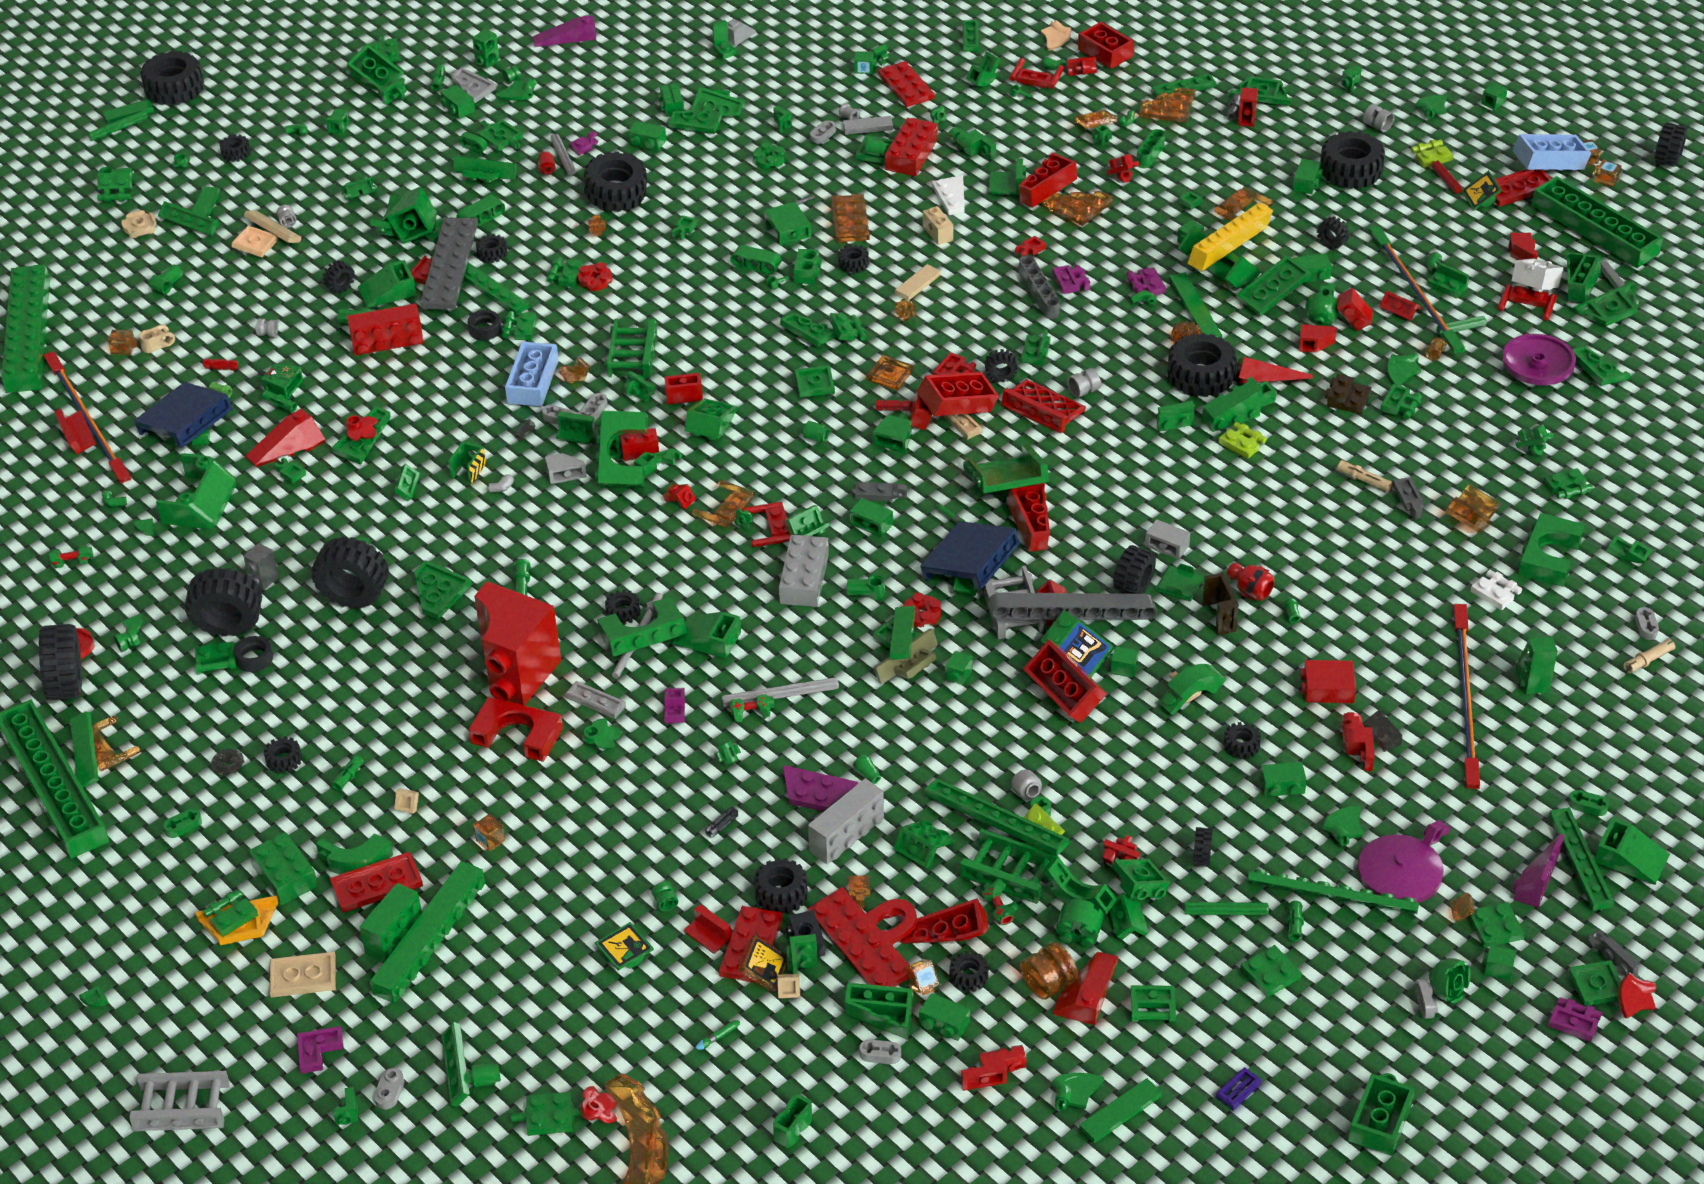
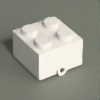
M1537 259L1516 260L1511 281L1517 282V285L1521 287L1531 286L1534 291H1551L1552 288H1559L1563 267L1554 265L1550 261L1543 262Z

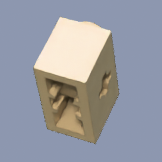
M936 206L924 210L923 228L938 245L953 241V223L941 209Z

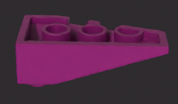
M593 15L577 17L533 36L535 47L596 40Z
M1560 834L1523 870L1520 879H1515L1512 891H1515V901L1539 908L1561 852L1564 834Z

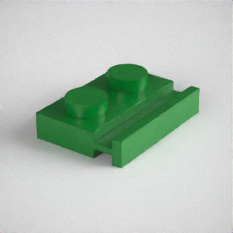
M1193 401L1158 407L1156 426L1158 431L1193 425V408L1195 407Z

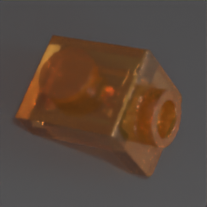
M577 358L575 366H561L558 373L570 383L585 381L590 365L582 358Z

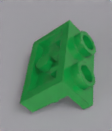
M1439 262L1436 272L1427 280V286L1457 299L1467 289L1469 275Z
M1044 329L1043 336H1026L1021 363L1042 365L1043 359L1047 358L1048 355L1047 347H1050L1051 336H1048V330Z
M816 934L790 937V945L786 946L788 971H792V974H797V968L818 966Z

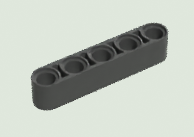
M1028 255L1022 256L1019 259V275L1043 315L1048 319H1056L1059 317L1060 310L1058 296L1035 259Z

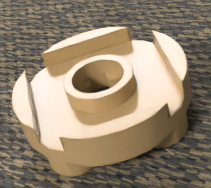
M143 210L133 211L126 215L125 220L122 219L123 231L129 234L130 238H137L138 236L155 232L156 220L151 212L148 214Z

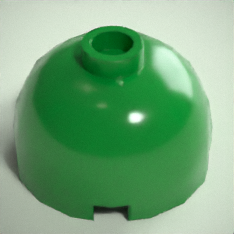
M1314 293L1308 297L1305 305L1307 318L1319 326H1327L1334 323L1340 314V311L1337 309L1338 299L1332 295L1326 297L1322 296L1323 293Z
M1456 958L1440 960L1429 972L1433 993L1440 999L1450 1003H1458L1463 999L1464 994L1461 993L1464 988L1468 989L1471 973L1469 965H1465V961Z

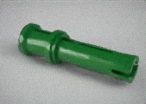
M518 559L514 562L515 573L513 575V579L516 582V592L527 596L531 563L526 559Z

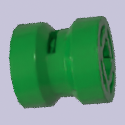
M133 627L126 629L124 633L114 635L116 645L121 652L128 650V647L140 645L139 638Z
M661 882L653 887L651 892L661 911H670L678 905V898L673 893L670 883Z

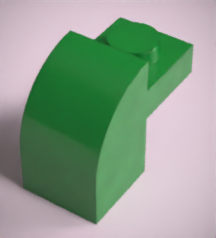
M986 52L980 66H971L966 80L976 86L986 87L998 76L995 71L1001 59L990 52Z

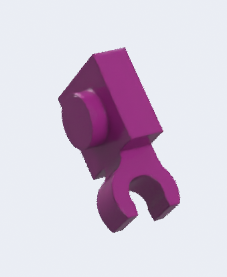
M591 131L586 138L580 137L570 142L569 147L579 156L591 150L592 145H596L599 142L594 138L598 135Z
M1441 820L1428 824L1424 830L1425 837L1422 843L1431 846L1439 842L1441 836L1448 835L1451 826H1446Z

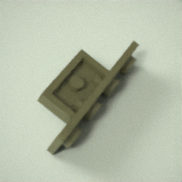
M928 629L912 640L911 656L909 659L891 660L889 656L875 666L874 670L878 682L884 684L895 675L907 679L912 678L916 673L937 659L935 652L930 651L938 645L933 629Z

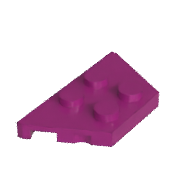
M783 766L789 804L824 812L858 784L857 781Z

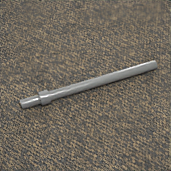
M656 593L652 602L661 600L663 595ZM652 602L648 603L645 609L646 613L638 627L647 625L654 615ZM633 651L622 655L612 673L613 678L618 679Z

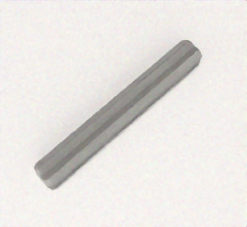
M552 134L551 142L566 173L569 176L576 173L575 167L560 136Z
M1607 261L1601 262L1602 273L1615 289L1626 285Z

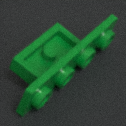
M455 155L453 157V172L462 173V176L468 177V180L483 179L484 182L489 183L498 178L514 180L516 179V163Z

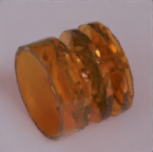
M1050 942L1046 947H1042L1038 953L1031 954L1020 963L1021 973L1026 984L1037 997L1043 1000L1049 999L1058 993L1060 988H1066L1078 978L1076 964L1071 955L1057 942Z

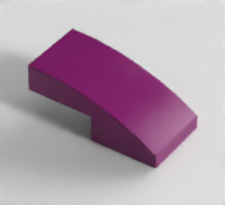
M665 688V723H685V688Z

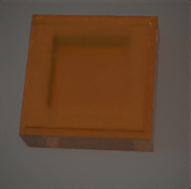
M1465 893L1450 902L1453 919L1457 922L1475 913L1472 895L1469 893Z

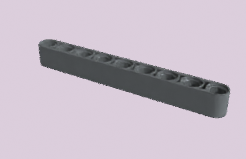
M995 593L988 599L992 615L996 619H1057L1063 610L1079 620H1148L1157 614L1155 604L1149 594Z

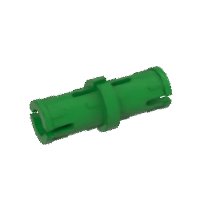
M437 65L435 72L432 74L431 89L433 91L441 89L445 71L443 65Z
M268 389L262 394V399L274 404L276 408H283L291 413H294L297 409V403L285 398L282 394H276Z
M354 755L348 764L340 769V773L334 781L331 782L332 788L338 792L342 791L349 780L354 779L355 773L364 764V760L360 756Z
M1291 901L1289 903V916L1287 917V925L1289 926L1288 938L1293 942H1298L1302 939L1304 918L1302 917L1303 905L1300 901Z

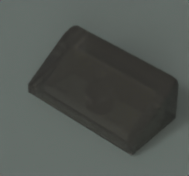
M1381 710L1376 711L1363 722L1364 727H1372L1373 740L1384 752L1401 745L1402 734Z

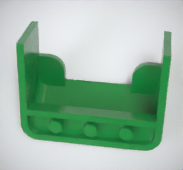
M1193 225L1178 249L1190 257L1193 246L1207 236ZM1232 252L1206 268L1226 281L1225 285L1232 290L1235 288L1240 289L1256 279L1261 273L1243 256L1240 255L1238 257Z
M181 453L185 476L198 478L201 481L195 493H182L175 502L156 501L161 523L201 529L214 528L218 524L236 487L235 477L210 456Z

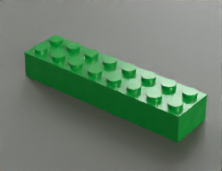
M1558 176L1534 189L1533 207L1632 266L1639 268L1660 254L1663 237Z

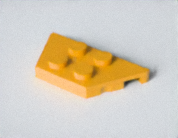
M276 895L251 900L250 903L257 909L259 916L224 937L211 925L210 919L215 917L214 915L206 918L202 911L195 913L197 920L220 945L263 937L278 905V898ZM228 905V906L224 907L223 909H221V911L223 912V911H225L226 909L230 908L231 906Z

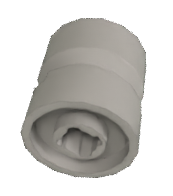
M1371 104L1363 116L1365 124L1375 127L1382 132L1388 131L1394 121V114L1386 109L1383 110V108L1375 104Z
M1088 368L1081 373L1069 376L1067 380L1068 388L1075 398L1087 395L1088 391L1094 392L1101 388L1100 377L1093 368Z

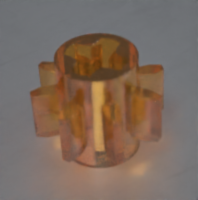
M600 215L592 216L593 220H588L589 233L594 232V236H602V232L606 231L605 219H601Z
M904 298L900 302L895 303L897 306L894 312H896L898 319L903 317L904 321L910 320V317L915 316L914 312L917 308L913 304V300L907 301V298Z

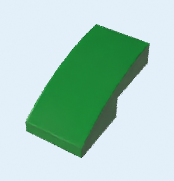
M1616 535L1606 552L1621 559L1642 564L1645 563L1652 549L1636 540L1632 545Z

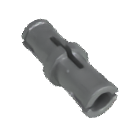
M1234 94L1231 102L1228 104L1226 118L1229 121H1234L1239 112L1241 96L1239 94Z

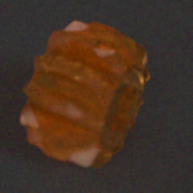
M1188 320L1187 322L1180 321L1179 324H1175L1171 331L1173 344L1178 339L1181 340L1183 336H1190L1194 333L1196 335L1201 334L1199 325H1195V322L1189 323Z

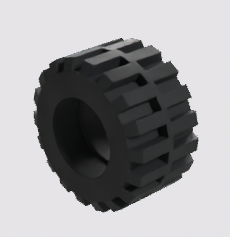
M1668 122L1663 125L1656 146L1655 163L1676 167L1679 164L1687 137L1686 126Z
M1134 545L1126 548L1119 558L1114 571V589L1125 594H1143L1148 588L1155 571V554Z
M777 858L774 859L775 861L769 860L766 862V865L762 864L759 867L760 870H757L755 873L754 886L757 904L765 910L791 914L793 910H799L800 906H803L805 900H807L806 871L803 870L800 864L796 865L794 860L788 861L786 858H783V860ZM784 885L786 887L778 888L776 886Z

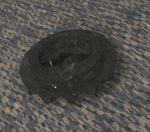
M225 749L218 752L212 758L211 765L214 772H218L219 775L225 773L228 776L231 772L237 773V769H242L244 757L238 750Z

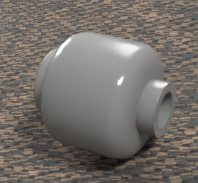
M1025 769L1016 773L1012 779L1011 786L1021 798L1030 800L1040 793L1042 783L1032 771Z

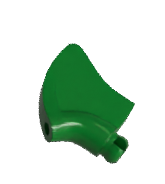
M532 78L526 82L515 80L511 86L498 92L496 98L501 100L530 99L534 95L532 91L537 82Z
M1432 95L1420 98L1415 108L1421 110L1428 119L1433 118L1435 114H1446L1445 103L1447 95Z
M1417 353L1401 356L1392 354L1390 356L1387 372L1392 384L1401 386L1411 376L1421 373V369L1416 363L1419 360Z
M1358 805L1349 806L1331 813L1324 823L1323 830L1330 832L1341 846L1348 845L1351 838L1364 836L1359 823L1361 807Z
M1067 1073L1056 1077L1051 1083L1057 1091L1055 1107L1061 1111L1065 1110L1069 1105L1086 1109L1090 1096L1104 1084V1077L1090 1073Z

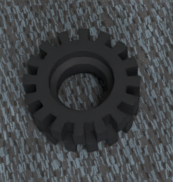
M233 134V137L229 135L228 138L225 137L223 138L224 140L220 141L221 155L226 161L231 160V162H234V160H237L239 162V159L245 160V157L248 158L251 154L249 140L246 136L242 137L240 134L238 136Z
M1335 216L1325 219L1317 227L1318 230H1316V233H1319L1317 237L1321 238L1320 242H1324L1323 246L1326 247L1328 245V249L1333 248V250L1340 248L1350 237L1348 235L1350 233L1349 230H1346L1348 226H1344L1345 222H1340L1341 219H1336Z
M487 234V237L483 235L481 236L482 239L479 238L476 241L477 256L482 262L484 260L485 263L489 261L494 263L495 260L499 262V259L503 260L507 256L506 239L499 234L497 236L495 234H492V236Z
M849 244V247L844 246V249L841 248L838 252L839 268L844 272L847 270V273L851 271L852 274H855L856 271L858 273H861V270L865 271L869 265V252L867 248H863L862 245L858 247V244H855V246Z
M337 260V262H332L333 265L329 264L328 269L325 268L326 273H323L322 276L324 278H322V281L331 291L341 294L343 291H347V287H351L350 283H354L352 278H355V271L344 261Z
M1000 349V352L994 350V354L990 352L984 361L987 377L991 381L995 379L997 383H999V380L1003 383L1005 379L1010 381V377L1014 378L1018 369L1014 353H1010L1009 350L1004 352V349ZM999 364H1007V366L1003 368L995 367Z
M617 590L616 594L612 592L610 596L606 597V616L616 613L620 622H623V625H626L627 621L632 623L633 619L636 621L638 619L637 616H640V601L636 593L632 594L630 590L627 593L626 590H622V592ZM620 606H628L627 608H618Z
M1238 722V725L1232 723L1231 727L1228 726L1224 732V750L1227 751L1228 755L1233 754V758L1240 756L1239 759H1243V756H1245L1246 759H1249L1250 755L1254 757L1260 749L1261 733L1259 729H1254L1255 725L1253 724L1248 726V722H1245L1244 725L1241 722ZM1236 739H1246L1248 742H1238Z
M284 736V739L277 737V741L272 739L271 744L267 743L266 748H264L266 765L272 772L275 770L277 774L280 771L282 774H286L285 771L288 770L290 773L292 768L296 770L298 765L301 764L302 754L300 745L292 737L289 740L287 736ZM282 753H289L287 756L277 757Z
M1196 827L1193 865L1210 866L1213 828Z
M965 951V955L960 952L958 957L955 955L953 961H950L951 983L953 982L955 988L958 986V990L962 991L965 988V992H969V989L976 992L977 987L982 989L983 985L987 984L989 966L982 954L976 956L975 951L972 954H969V951ZM967 968H971L976 970L977 972L972 975L963 974L961 971Z

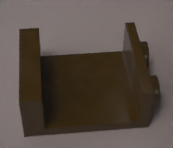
M1218 573L1204 576L1202 604L1203 606L1217 604L1215 626L1217 635L1236 632L1239 604L1224 574Z

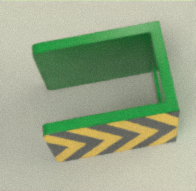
M462 441L448 461L450 477L454 479L465 462L468 461L469 483L473 484L486 465L484 446ZM470 450L475 451L476 454L474 456L471 455Z

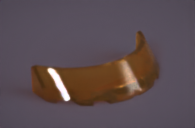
M623 1073L607 1081L605 1088L618 1105L629 1135L630 1162L622 1184H659L665 1177L668 1166L667 1156L669 1154L667 1133L662 1130L659 1121L662 1117L658 1108L651 1104L643 1092L646 1089L642 1084Z

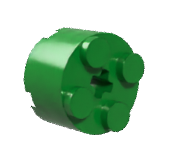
M1072 899L1068 904L1066 902L1063 903L1056 925V931L1060 935V940L1066 944H1070L1073 941L1080 943L1086 948L1093 947V943L1098 939L1104 919L1102 910L1099 908V911L1093 908L1094 904L1080 899Z

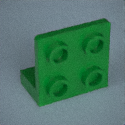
M921 820L900 828L893 849L923 867L928 868L931 867L937 848L952 844L955 839L949 836L947 831L932 826L931 822Z

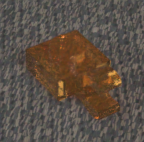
M869 875L848 876L849 895L856 897V903L860 908H865L864 897L870 896Z

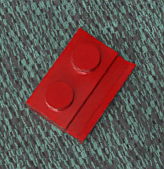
M424 256L412 269L411 274L415 282L426 284L432 257L429 259L427 256Z

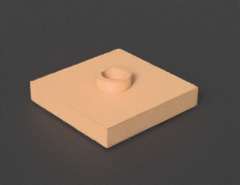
M247 226L232 242V247L263 257L278 241V236Z

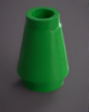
M861 755L854 761V770L863 778H866L873 784L880 781L881 776L870 757Z

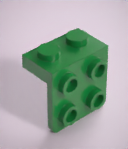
M1017 159L1016 172H990V194L1020 195L1019 185L1026 179V165H1023V159Z

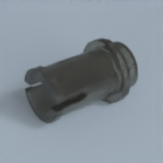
M530 419L524 420L523 424L513 432V436L518 441H521L528 433L535 430V423Z

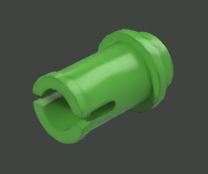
M215 382L209 385V388L227 394L228 398L232 395V388L229 385H220Z

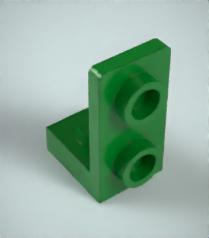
M723 20L712 25L714 51L722 59L737 55L736 49L728 42L727 21Z

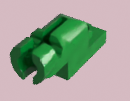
M958 127L949 130L948 136L951 138L948 139V142L968 155L974 156L981 152L990 160L996 158V144L976 129L969 133Z

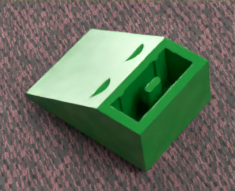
M405 260L387 264L358 286L366 308L416 296L414 278Z
M726 612L688 616L685 621L687 634L676 637L672 644L726 659L741 634L740 616Z
M1612 817L1598 845L1595 862L1656 885L1670 854L1635 826Z

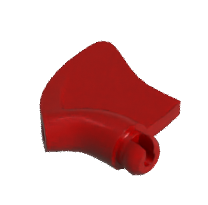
M1631 973L1621 980L1618 996L1624 1018L1628 1019L1641 1010L1656 1009L1651 994L1656 991L1654 982L1640 980Z

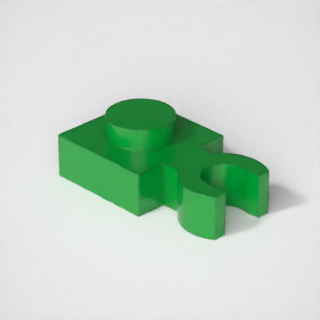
M682 215L672 230V237L680 235V240H683L685 233L690 234L698 225L697 219Z
M281 458L282 464L274 463L275 470L280 472V476L292 484L306 475V470L294 461L289 464L286 458Z

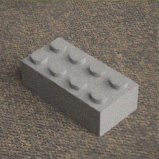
M801 535L790 536L779 585L780 604L818 607L829 556L828 538Z
M865 778L808 824L809 852L828 865L833 860L839 858L841 853L847 848L852 847L859 838L865 836L876 824H880L884 818L883 790Z

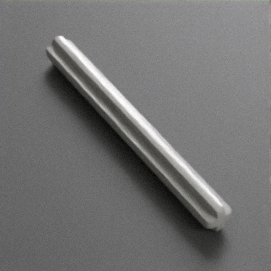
M834 677L723 695L722 703L724 707H729V702L732 699L740 698L743 703L757 701L758 695L767 694L769 697L773 696V699L834 690L839 688L838 679Z

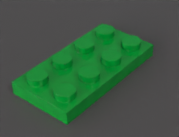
M1286 255L1237 293L1236 298L1261 317L1311 277V272Z

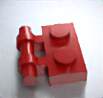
M950 352L933 371V375L959 373V370L963 371L962 373H971L975 371L974 369L977 365L975 362L967 364L965 357Z

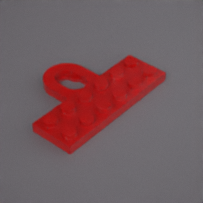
M841 887L808 908V911L814 910L820 928L867 984L896 987L914 975V970L893 946V944L908 936L917 925L916 910L908 901L891 899L865 914L848 892ZM894 916L902 918L901 923L889 931L877 928L878 923L885 918H892Z

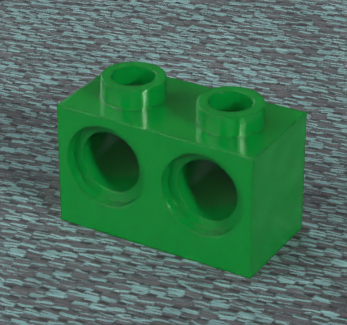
M483 29L472 37L476 64L488 69L500 60L496 33Z
M798 249L794 267V283L815 284L816 278H819L820 274L819 267L822 265V257H819V250Z

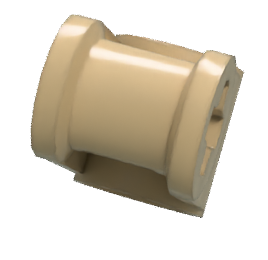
M163 324L144 330L139 334L141 349L145 353H152L170 346L175 341L174 334L169 332L168 327Z

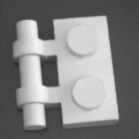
M1489 570L1486 576L1490 580L1485 577L1480 578L1471 586L1470 591L1503 610L1514 600L1512 592L1519 595L1522 592V588L1517 586V583L1513 580L1509 581L1504 578L1503 574Z

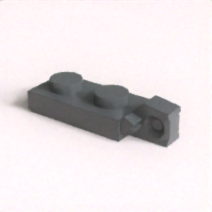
M1412 478L1393 480L1392 486L1406 511H1411L1414 520L1421 519L1423 499Z
M856 483V500L864 498L868 501H892L895 498L907 497V485Z
M1600 930L1589 935L1588 941L1593 948L1599 949L1607 961L1611 960L1623 976L1631 973L1638 978L1639 963L1611 936L1607 938Z

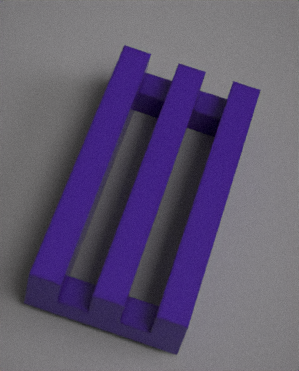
M1244 1067L1216 1093V1099H1221L1225 1106L1228 1104L1230 1109L1234 1111L1261 1085L1262 1079ZM1246 1075L1248 1076L1242 1083H1240V1084L1236 1087V1089H1235L1233 1092H1231L1228 1096H1226V1094H1227L1239 1081H1241Z

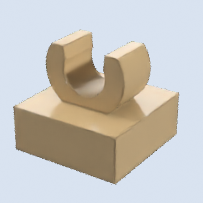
M402 788L397 789L395 810L415 813L419 798L418 792Z
M799 974L778 975V998H800Z

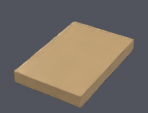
M335 952L270 959L271 997L336 990Z

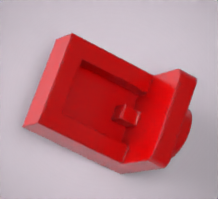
M673 484L667 488L668 491L663 495L666 502L678 501L682 509H687L696 500L688 484Z

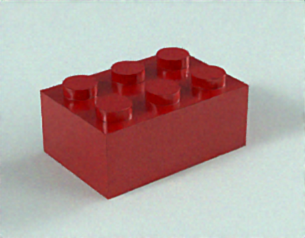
M1100 21L1078 34V50L1090 57L1095 56L1096 61L1112 69L1133 57L1134 40Z

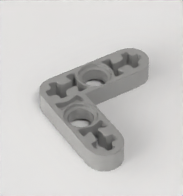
M603 393L594 394L579 412L556 405H546L542 409L543 419L558 425L557 415L559 411L594 416L595 422L608 405L607 396ZM594 411V413L588 414L586 412Z

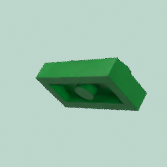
M405 463L400 469L393 492L407 502L411 500L420 473Z

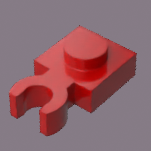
M1033 236L1023 241L1022 245L1017 246L1015 254L1021 253V257L1029 253L1035 255L1046 249V243L1037 236Z

